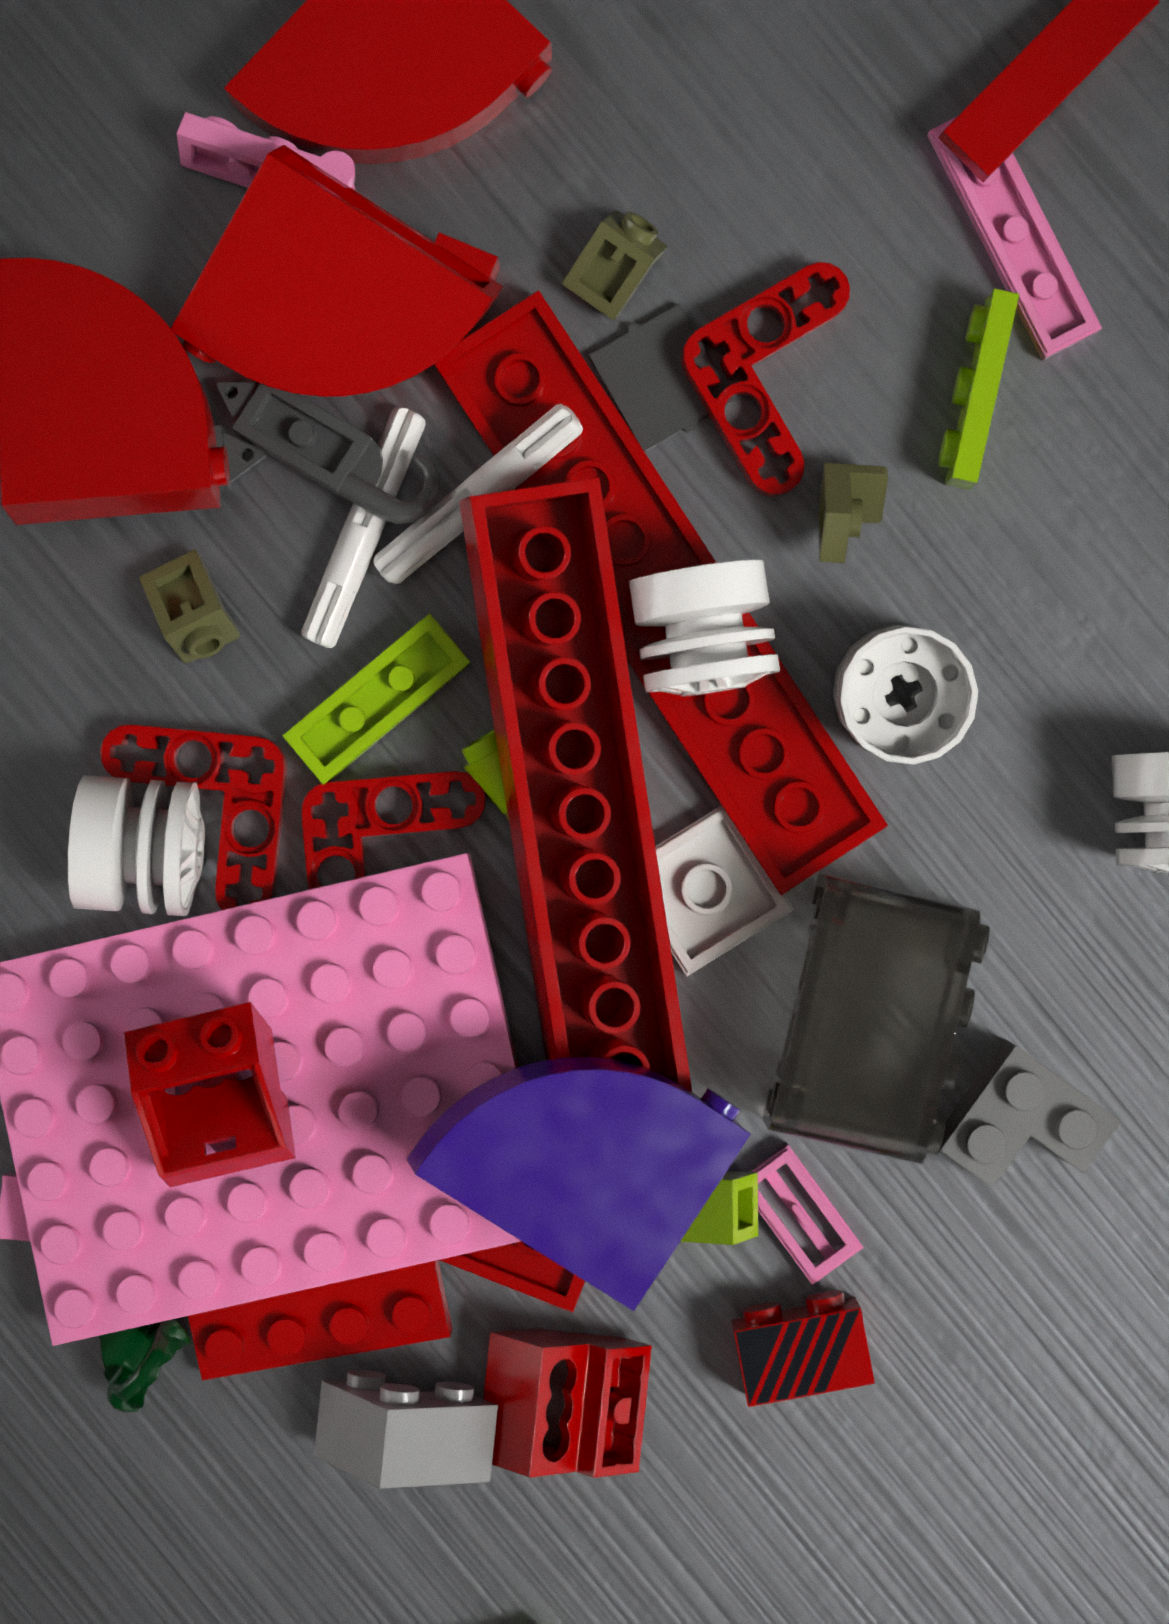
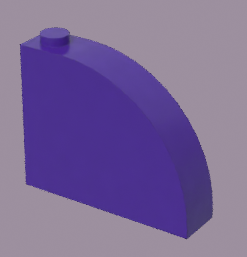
M564 1057L539 1061L515 1068L488 1080L468 1092L449 1107L429 1127L413 1148L407 1161L414 1174L627 1308L635 1311L751 1134L734 1120L740 1109L709 1088L700 1098L666 1076L639 1065L615 1059Z

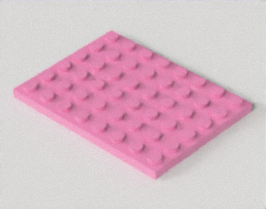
M470 854L456 855L0 962V1099L52 1346L521 1241L415 1175L407 1161L413 1148L429 1127L449 1107L468 1092L488 1080L518 1068ZM251 1002L272 1029L280 1089L288 1100L296 1158L169 1187L158 1176L131 1095L124 1032ZM250 1069L166 1088L165 1091L171 1095H182L194 1086L199 1085L204 1088H212L227 1078L245 1080L252 1076V1072ZM209 1144L205 1145L206 1155L216 1153Z

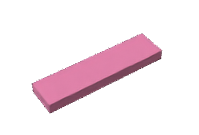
M955 117L931 129L927 136L1006 291L1019 294L1016 311L1040 358L1044 360L1099 332L1102 327L1014 154L1012 153L983 183L938 138L957 118Z

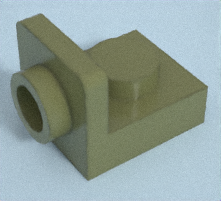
M614 211L601 221L562 282V285L614 321L621 314L652 265L661 258L667 249V245L656 238L658 230L645 218L633 212H626L624 215L619 211Z
M824 463L818 506L819 562L845 563L849 537L860 538L862 523H879L882 520L888 483V470L886 467Z
M196 549L139 577L163 637L184 663L213 656L224 645L240 637L237 626L226 612L206 564Z

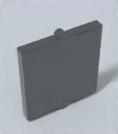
M680 303L640 326L637 323H631L628 326V333L589 354L592 364L644 452L681 431L692 433L695 429V423L709 416L681 364L682 350L688 338L695 332V329ZM699 342L701 353L694 361L699 369L710 366L716 373L720 383L717 386L708 387L712 396L717 398L727 386L703 343ZM731 397L727 401L726 405L732 403L734 401V398Z

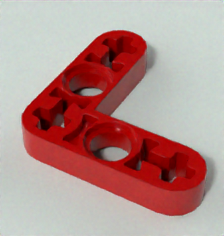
M817 262L808 265L699 328L688 338L682 350L681 364L684 372L709 413V417L748 484L755 492L766 497H778L787 494L798 485L804 474L805 462L801 450L759 380L753 366L829 323L843 311L850 298V285L847 276L841 269L830 263ZM815 278L816 282L820 285L830 282L835 288V292L828 299L831 308L825 309L820 302L807 306L798 314L800 319L806 324L797 327L792 308L779 295L787 291L792 304L804 297L810 290L811 285L808 279ZM759 308L774 310L780 316L783 323L780 337L769 343L754 339L747 327L750 313ZM706 341L711 348L722 345L727 354L721 359L720 366L727 379L732 377L736 371H739L744 381L729 385L717 398H714L708 387L717 386L720 380L710 366L699 369L695 364L694 360L701 353L699 342ZM739 394L753 398L760 409V419L757 425L747 430H739L731 426L725 416L727 401ZM768 426L772 427L777 436L768 438L764 442L771 455L775 458L785 455L790 462V466L783 471L786 482L779 484L778 480L774 477L764 480L760 476L758 470L765 464V458L757 445L746 454L740 444L755 439Z
M122 725L107 734L103 739L100 755L105 770L113 777L129 778L130 782L149 784L151 780L165 781L166 786H175L176 782L197 783L198 789L224 791L215 883L216 901L221 910L238 907L240 904L239 898L229 896L228 892L229 885L240 883L243 873V864L230 865L231 852L244 857L267 855L266 869L258 865H252L251 882L253 886L262 887L261 899L250 901L249 904L275 897L287 777V760L279 745L272 740L257 736L141 725ZM129 735L137 736V746L161 750L159 737H169L170 740L163 756L166 776H157L155 774L160 762L137 761L135 762L133 772L126 771L125 760L115 758L116 746L127 745ZM190 741L202 742L211 752L212 762L210 769L198 778L186 776L177 765V755L180 748ZM222 743H233L229 754L231 757L250 758L253 756L254 747H262L264 758L274 761L273 773L262 774L260 784L251 783L252 777L250 772L228 769L229 783L219 782L218 778L224 766ZM247 810L260 812L269 823L268 836L257 847L243 845L234 834L235 820L241 813Z
M458 771L327 782L324 785H316L307 793L302 802L301 811L308 890L324 887L319 878V870L323 861L334 855L343 856L351 862L355 871L354 879L367 877L364 837L457 829L472 825L481 818L486 808V793L470 774ZM462 781L464 791L475 793V805L465 807V817L454 818L452 809L448 807L430 808L434 822H421L424 801L418 788L419 783H431L429 796L450 793L451 782ZM393 786L406 790L413 802L410 816L404 822L398 824H390L384 821L376 808L380 793L386 788ZM334 792L338 803H347L348 816L338 818V837L352 834L353 848L335 845L319 851L316 850L315 837L329 838L326 819L315 818L314 814L315 806L325 803L326 793Z

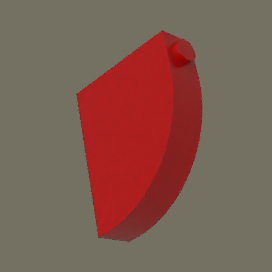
M306 0L231 79L224 89L231 103L254 124L272 136L288 140L299 150L320 157L330 151H341L349 155L356 164L396 163L425 157L447 149L472 136L490 123L520 93L526 98L530 97L542 86L552 72V68L548 65L552 60L551 42L507 0Z
M282 145L268 153L174 321L171 330L174 334L184 339V348L195 357L209 363H216L218 361L244 377L268 387L295 394L319 397L350 396L370 393L394 386L434 365L454 349L483 318L503 286L298 153Z
M0 258L1 506L16 525L221 508L219 486L230 484L227 450L225 446L217 447L215 426L208 399L186 351L170 327L143 299L123 285L81 266L49 259Z

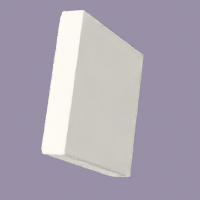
M722 805L655 846L671 952L686 976L699 970L795 910L787 896L778 893Z

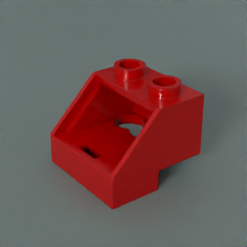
M251 1002L124 1032L131 1095L158 1176L169 1187L296 1158L288 1100L280 1089L272 1029ZM250 1069L252 1072V1076L245 1080L227 1078L215 1087L204 1088L198 1085L182 1095H171L165 1091L166 1088ZM209 1144L216 1153L206 1155L205 1145Z
M537 1328L490 1332L483 1399L498 1405L492 1465L529 1478L578 1472L598 1478L639 1472L652 1345L624 1337ZM564 1359L568 1367V1376L562 1388L565 1406L563 1414L559 1419L561 1441L558 1448L543 1446V1440L549 1426L546 1420V1409L552 1397L549 1378L554 1366Z

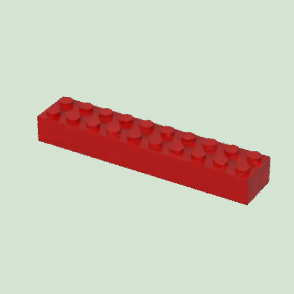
M600 478L469 496L459 500L546 1060L564 1057L615 1059L660 1073L693 1092Z

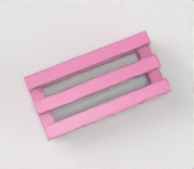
M788 1143L777 1149V1152L768 1159L766 1157L759 1162L757 1167L750 1171L758 1172V1183L765 1178L768 1180L823 1255L824 1259L814 1265L758 1189V1212L812 1285L864 1248ZM785 1163L845 1244L837 1250H834L776 1171Z

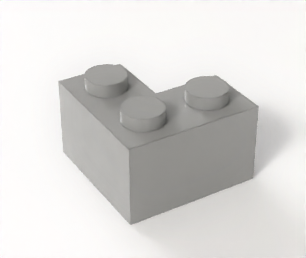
M1005 1039L931 1142L940 1151L994 1188L1030 1136L1084 1174L1121 1121L1017 1045Z
M365 1369L349 1370L347 1379L322 1380L314 1457L379 1489L490 1482L498 1405L473 1395V1386L459 1382H438L435 1386V1392H419L420 1389L414 1386L386 1383V1374Z

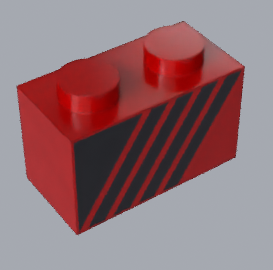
M843 1291L820 1292L805 1298L807 1306L781 1310V1305L778 1302L761 1303L744 1308V1317L731 1320L748 1407L875 1384L862 1311L855 1297L844 1298Z

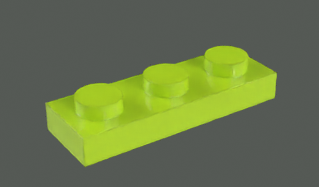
M994 288L986 298L984 305L974 304L966 333V342L975 343L971 367L960 366L952 396V404L962 406L957 430L946 429L938 459V466L948 468L944 485L970 490L978 483L1018 303V293Z
M429 613L282 736L324 785L335 778L472 663Z

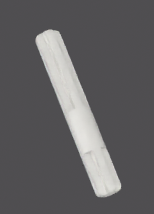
M562 404L555 405L438 502L426 516L418 519L378 552L373 562L381 576L389 583H401L461 534L464 530L459 500L469 496L516 489L540 467L582 433L583 427L574 412Z
M395 406L389 414L377 444L382 451L383 466L376 487L395 498L425 427V419L420 414L407 408ZM353 503L347 520L344 523L301 630L302 636L306 640L325 648H333L338 641L386 523L385 520L378 518Z

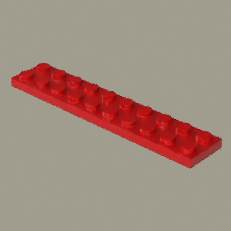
M538 290L461 340L454 349L436 362L434 366L493 456L557 404L570 408L579 419L583 427L582 433L516 489L600 478L627 662L645 688L644 675L670 670L671 664L670 658L656 660L640 659L639 650L667 638L665 627L635 625L629 581L656 573L715 564L717 562ZM749 612L742 614L744 627H758ZM768 641L747 646L748 657L777 655ZM779 657V672L765 675L743 688L684 697L661 691L647 692L780 895L785 894L888 826Z

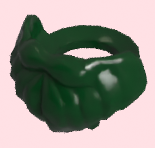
M175 1319L99 1336L101 1355L105 1367L104 1376L109 1384L107 1398L111 1406L123 1412H138L141 1410L148 1387L157 1380L162 1365L170 1361L177 1350L191 1343L187 1332Z

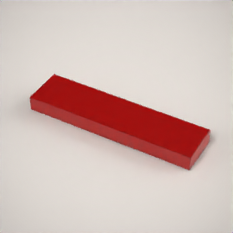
M1072 0L961 112L938 138L984 183L1160 1Z

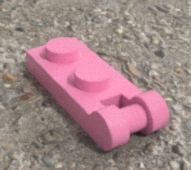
M185 112L176 133L180 165L182 167L249 188L267 154L285 145L355 190L354 161L349 155L341 151H330L320 157L299 150L293 143L275 136L263 138L239 130L235 125L223 118L215 116L202 118Z

